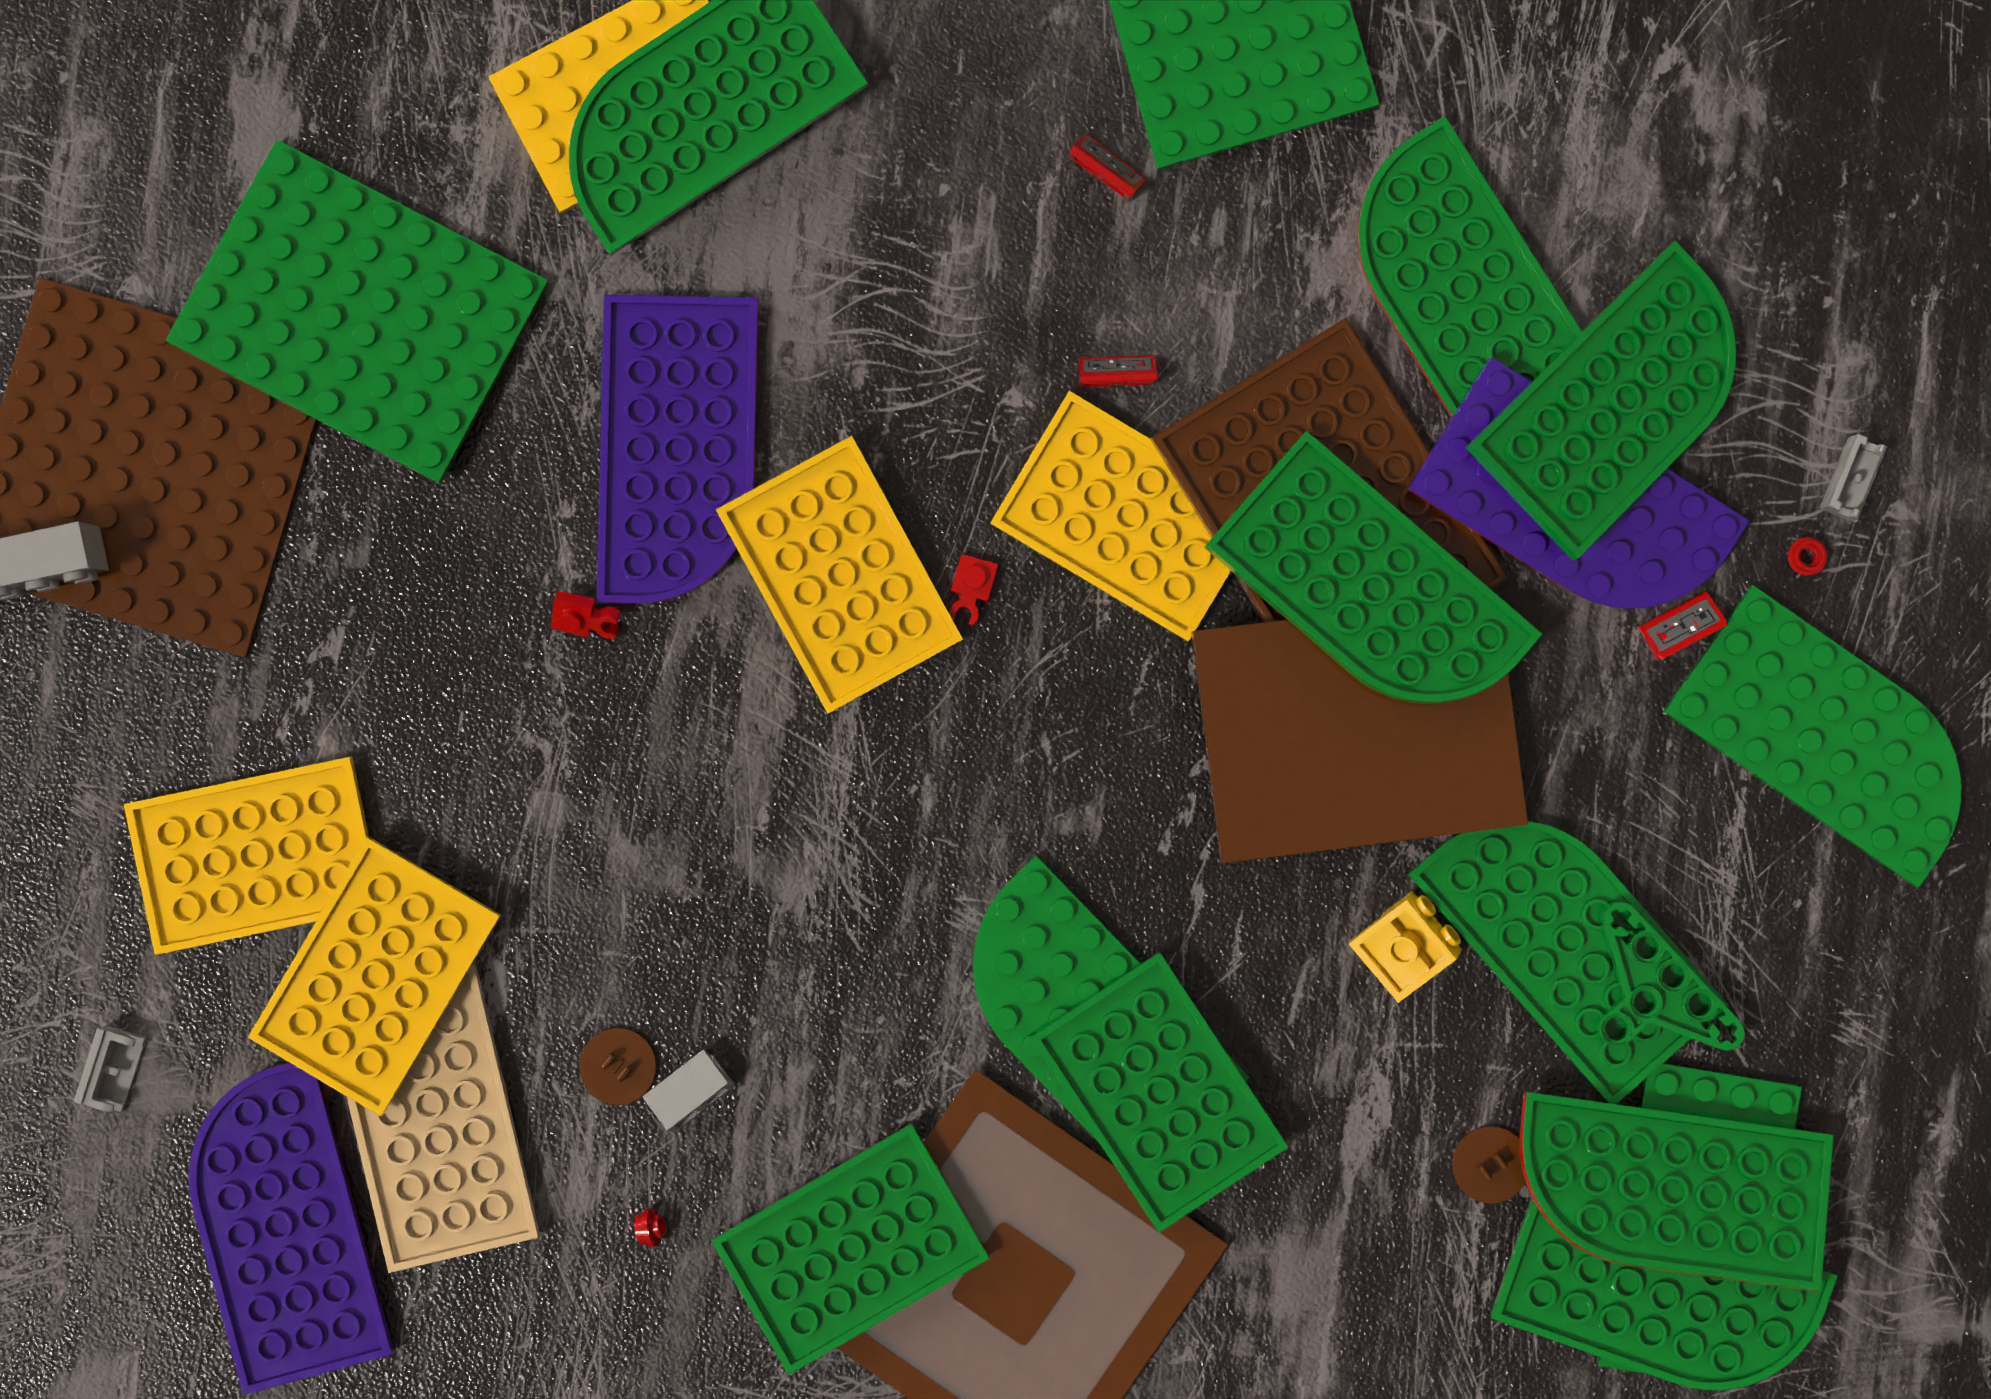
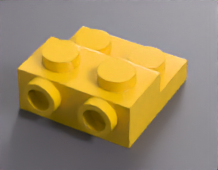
M1413 891L1383 912L1379 919L1349 942L1351 948L1398 1003L1454 962L1462 950L1458 946L1461 943V939L1454 928L1448 924L1442 927L1433 916L1436 914V909L1432 902L1424 895L1417 897Z

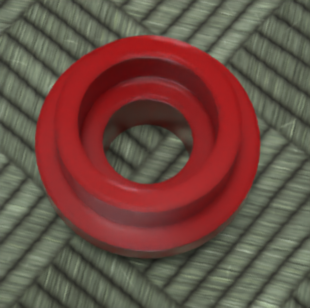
M1812 537L1800 538L1790 546L1788 562L1796 573L1804 576L1814 575L1820 572L1826 565L1827 551L1823 543L1818 539ZM1804 549L1809 550L1813 555V559L1809 564L1801 560L1800 555Z
M654 1208L645 1209L642 1214H637L635 1217L634 1230L638 1242L641 1245L647 1244L649 1247H657L660 1245L661 1239L666 1235L665 1220L662 1215H658Z

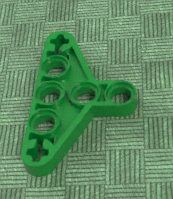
M1621 901L1611 902L1606 905L1601 913V925L1623 996L1599 1018L1597 1033L1601 1040L1611 1046H1624L1651 1023L1721 1050L1729 1051L1739 1047L1745 1036L1744 1027L1741 1022L1639 912L1630 904ZM1614 910L1618 912L1626 910L1628 915H1626L1625 921L1632 928L1636 929L1638 923L1642 926V929L1630 936L1627 944L1621 938L1628 936L1629 933L1621 926L1617 925L1614 928L1611 926L1614 920L1611 913ZM1644 936L1653 938L1656 943V951L1649 958H1641L1635 949L1637 941ZM1674 964L1680 967L1683 977L1678 985L1669 987L1663 982L1662 973L1667 966ZM1642 991H1648L1654 997V1006L1647 1013L1638 1012L1633 1003L1635 996ZM1697 993H1703L1709 999V1008L1702 1015H1694L1688 1005L1690 998ZM1720 1009L1722 1013L1715 1017L1725 1026H1730L1731 1024L1734 1026L1730 1031L1733 1036L1732 1040L1721 1039L1718 1041L1717 1037L1720 1035L1718 1028L1709 1022L1707 1029H1705L1701 1022L1713 1018L1717 1010ZM1618 1017L1625 1022L1626 1032L1619 1039H1610L1605 1032L1606 1023L1610 1019Z

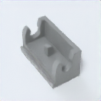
M1860 434L1848 437L1819 509L1857 523L1887 447L1882 444L1875 445L1867 442L1868 438Z
M109 1025L97 1028L73 1102L113 1113V1110L124 1111L147 1038Z
M703 1049L646 1093L643 1099L667 1131L676 1133L736 1085L714 1056L709 1055Z

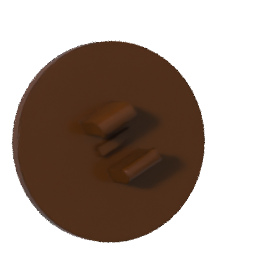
M626 1028L604 1030L591 1038L582 1051L579 1062L581 1080L588 1092L604 1103L612 1105L631 1103L643 1096L654 1081L656 1074L654 1051L648 1041L633 1030Z
M1496 1126L1480 1127L1467 1133L1457 1144L1452 1158L1453 1175L1460 1189L1470 1198L1488 1204L1504 1202L1515 1196L1526 1182L1520 1160V1139L1510 1131Z

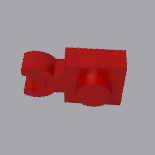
M961 554L951 588L952 592L961 594V597L950 608L949 614L952 620H955L957 611L960 608L966 607L971 611L969 624L973 626L976 624L979 617V612L975 605L976 601L980 599L988 602L998 564Z
M558 590L554 599L551 628L588 637L590 631L594 630L603 638L615 639L619 626L615 624L619 620L621 611L614 607L598 609L595 608L596 599Z

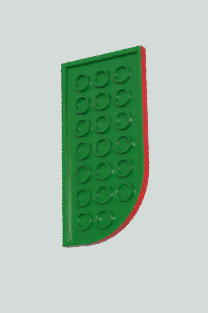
M1445 116L1409 138L1388 156L1370 182L1360 208L1357 225L1359 260L1366 282L1376 301L1446 411L1452 417L1489 357L1496 359L1532 382L1582 331Z
M1531 1092L1524 1093L1519 1143L1524 1179L1541 1214L1554 1230L1569 1243L1593 1257L1621 1265L1813 1292L1821 1291L1834 1135Z

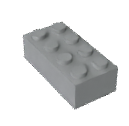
M78 521L0 538V600L22 597V589H26V591L37 590V592L61 588L60 581L65 583L75 581V584L98 580L97 573L109 571L99 525Z

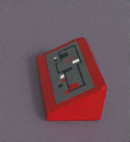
M1084 135L1070 149V159L1127 201H1132L1146 181L1145 176L1089 135Z
M1152 355L1087 357L1079 359V386L1081 388L1154 385L1157 382L1156 359Z
M1705 591L1638 626V629L1655 661H1659L1727 626L1728 623L1708 592Z

